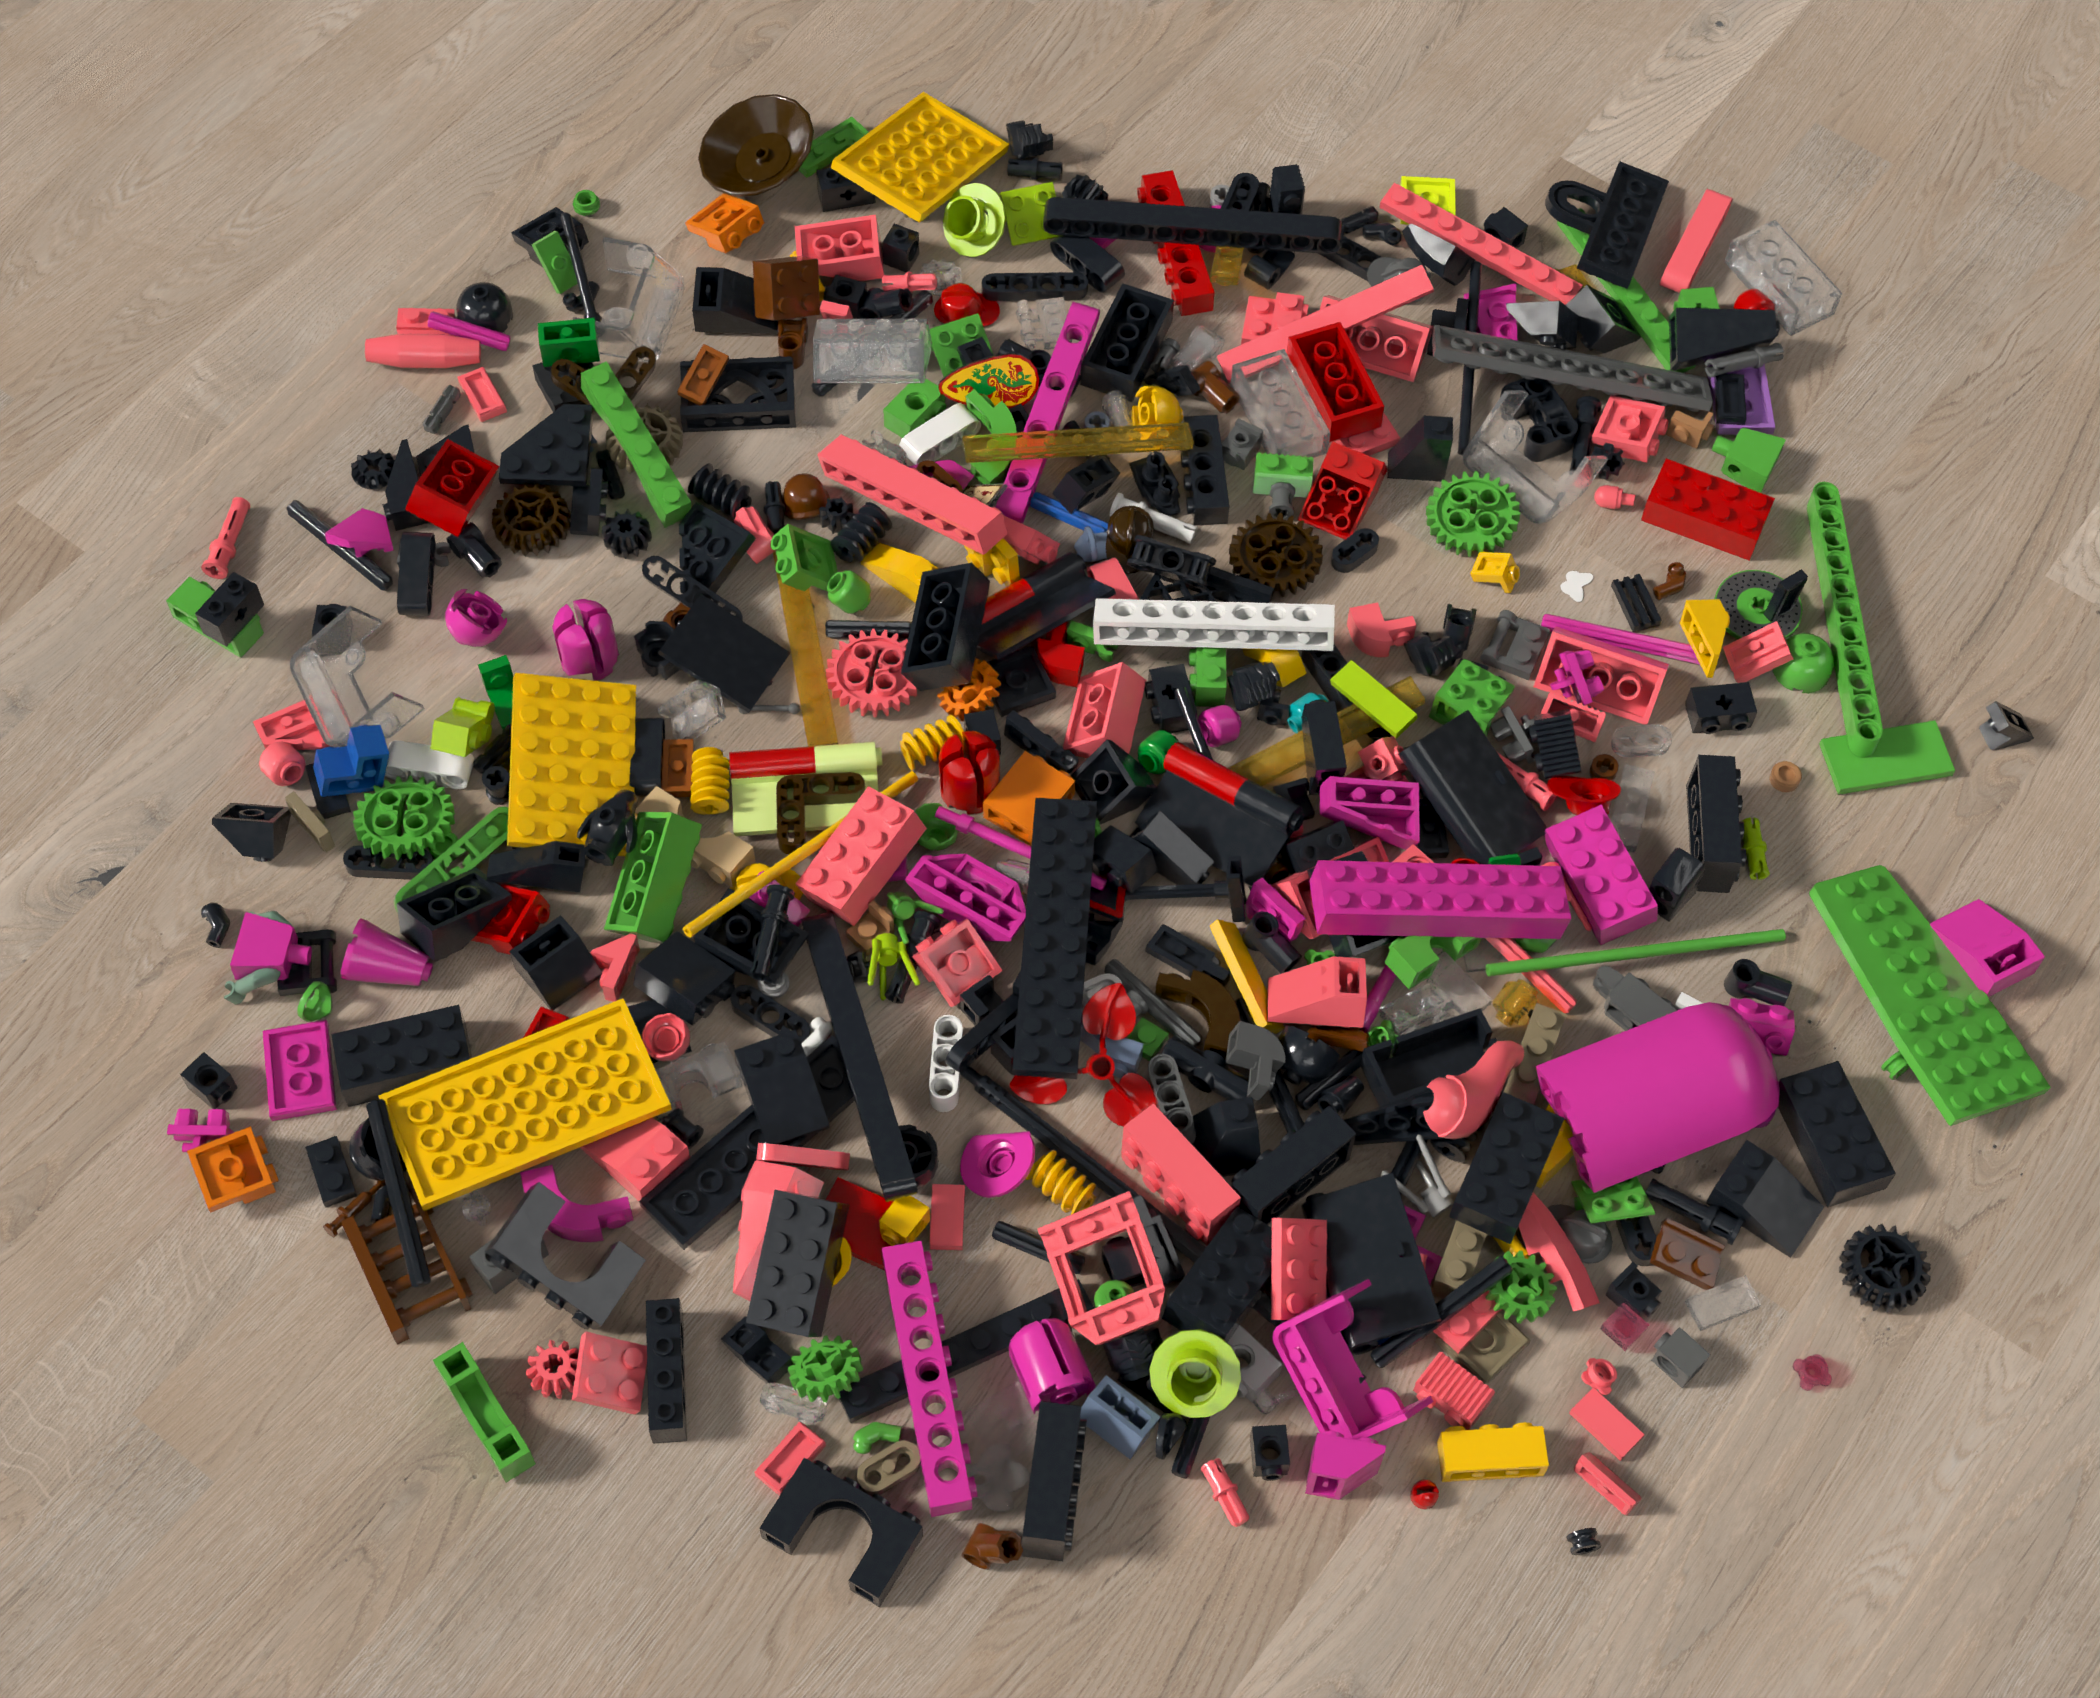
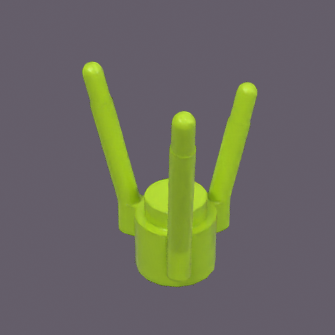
M883 933L872 939V955L867 983L869 986L874 984L877 962H879L880 999L882 1001L886 999V966L894 965L900 955L916 986L920 985L916 970L907 954L906 944L903 941L898 942V937L891 933Z

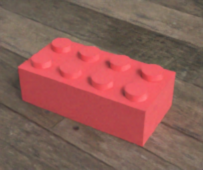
M868 786L795 884L810 902L828 912L832 911L833 915L855 926L868 909V904L876 898L927 828L914 810Z
M1154 1103L1124 1126L1121 1157L1125 1164L1132 1170L1136 1168L1143 1176L1142 1179L1147 1188L1153 1193L1157 1191L1164 1199V1204L1172 1215H1179L1182 1218L1190 1235L1197 1240L1201 1239L1208 1246L1237 1206L1239 1207L1241 1197Z

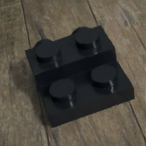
M557 207L511 232L514 242L525 248L530 259L541 267L543 266L531 244L551 232L557 231L569 253L561 222V215L564 212ZM572 217L581 251L589 243L583 224Z

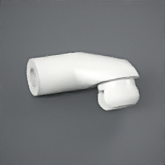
M816 1017L810 1023V1029L813 1033L802 1043L806 1057L824 1043L832 1032L830 1022H826L823 1017Z

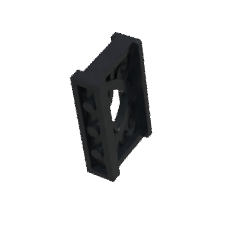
M776 356L729 359L705 405L689 406V400L681 397L680 416L683 433L796 428L793 357ZM694 360L680 362L681 383ZM777 379H785L781 386L770 389L776 385ZM737 381L748 385L757 392L750 395L743 403L733 404L727 397L720 395L725 388ZM787 391V401L778 402L776 396Z

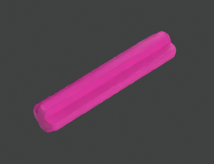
M434 311L429 315V328L458 337L479 340L483 345L502 351H507L509 347V335Z

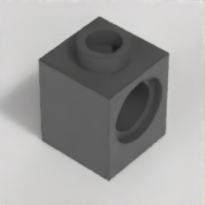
M1679 1327L1672 1335L1666 1332L1655 1343L1654 1347L1657 1349V1352L1651 1361L1683 1388L1703 1368L1711 1354Z

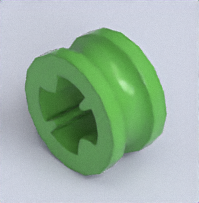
M1900 1051L1893 1054L1881 1066L1883 1071H1889V1078L1891 1080L1897 1079L1910 1068Z

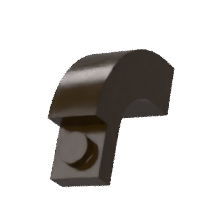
M1194 969L1190 980L1184 979L1176 973L1165 974L1159 972L1155 994L1161 999L1189 1006L1199 1012L1208 1027L1203 1052L1205 1050L1214 1051L1226 1060L1229 1034L1240 1021L1237 1006L1229 992L1209 975Z

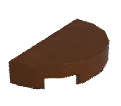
M1313 1025L1307 1031L1309 1038L1316 1042L1320 1039L1330 1046L1363 1051L1364 1048L1369 1047L1368 1034L1358 1027L1345 1028L1327 1025L1318 1027Z

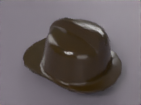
M1124 506L1116 510L1110 517L1107 529L1106 557L1108 560L1115 557L1125 574L1140 571L1126 564L1127 560L1132 558L1136 545L1134 541L1135 536L1142 535L1153 539L1154 525L1148 512L1137 506Z

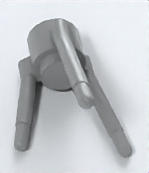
M1417 1135L1416 1139L1436 1183H1434L1421 1161H1418L1416 1166L1429 1187L1421 1193L1424 1200H1420L1396 1178L1395 1180L1399 1191L1413 1202L1422 1214L1429 1211L1431 1216L1435 1218L1450 1208L1454 1201L1450 1197L1451 1192L1444 1184L1422 1135ZM1384 1170L1381 1174L1383 1176L1389 1173Z

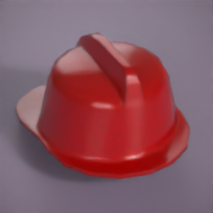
M957 283L942 290L941 297L935 303L934 313L936 318L944 324L978 313L983 327L993 324L999 318L1000 307L996 301L985 299L982 293L976 292L971 286Z
M1559 776L1551 778L1547 783L1549 791L1565 799L1567 808L1575 815H1579L1599 805L1603 806L1608 815L1611 801L1616 799L1621 793L1619 784L1604 778Z

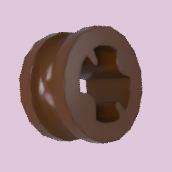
M1608 754L1596 756L1590 766V777L1614 781L1619 768L1618 762L1613 756ZM1602 766L1608 767L1606 773L1600 771Z

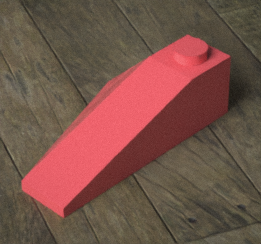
M758 1160L753 1163L741 1193L743 1204L738 1227L740 1238L735 1261L734 1294L751 1301L774 1190L789 1191L818 1198L824 1185L823 1181L796 1167Z

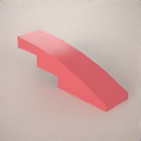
M1533 1192L1519 1224L1528 1255L1540 1252L1543 1262L1547 1264L1545 1267L1547 1273H1553L1554 1275L1550 1282L1554 1283L1562 1280L1573 1312L1599 1304V1299L1587 1270L1575 1248L1552 1213Z

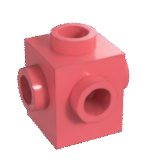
M1394 736L1381 738L1358 751L1364 764L1363 771L1368 779L1400 781L1403 779L1402 773L1408 769L1398 754L1404 748L1398 745Z

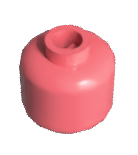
M282 741L269 745L260 756L259 766L261 771L274 784L284 787L290 786L301 779L306 763L304 757L293 746Z

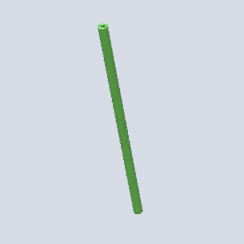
M1784 929L1491 963L1486 964V974L1489 977L1785 941L1786 934Z

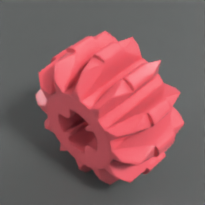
M550 1339L548 1349L544 1350L543 1347L537 1345L536 1351L539 1356H529L528 1363L531 1367L526 1370V1375L528 1379H532L531 1387L534 1391L541 1389L543 1397L546 1398L554 1391L556 1397L561 1399L563 1395L562 1390L567 1389L568 1392L573 1393L574 1385L572 1382L575 1381L579 1350L577 1348L569 1350V1344L565 1340L557 1348L555 1342ZM559 1365L558 1372L552 1373L553 1367Z

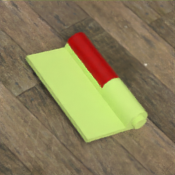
M875 742L729 752L734 835L749 836L777 833L776 786L777 782L784 776L854 772L864 778L865 789L869 786L878 791L877 766L883 765L881 747L875 748ZM818 785L813 791L825 793L829 790V787ZM838 785L835 786V791H839ZM850 785L848 790H854L855 785ZM794 788L788 789V792H787L788 800H789V799H793V800H794V798H793V790H794ZM855 803L805 805L806 831L826 830L845 817ZM790 810L785 812L783 817L794 819L798 817L799 813Z

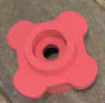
M1590 1358L1586 1363L1588 1366L1587 1370L1581 1375L1582 1380L1592 1388L1594 1387L1596 1390H1599L1601 1394H1610L1612 1391L1610 1386L1617 1379L1615 1367L1605 1359Z

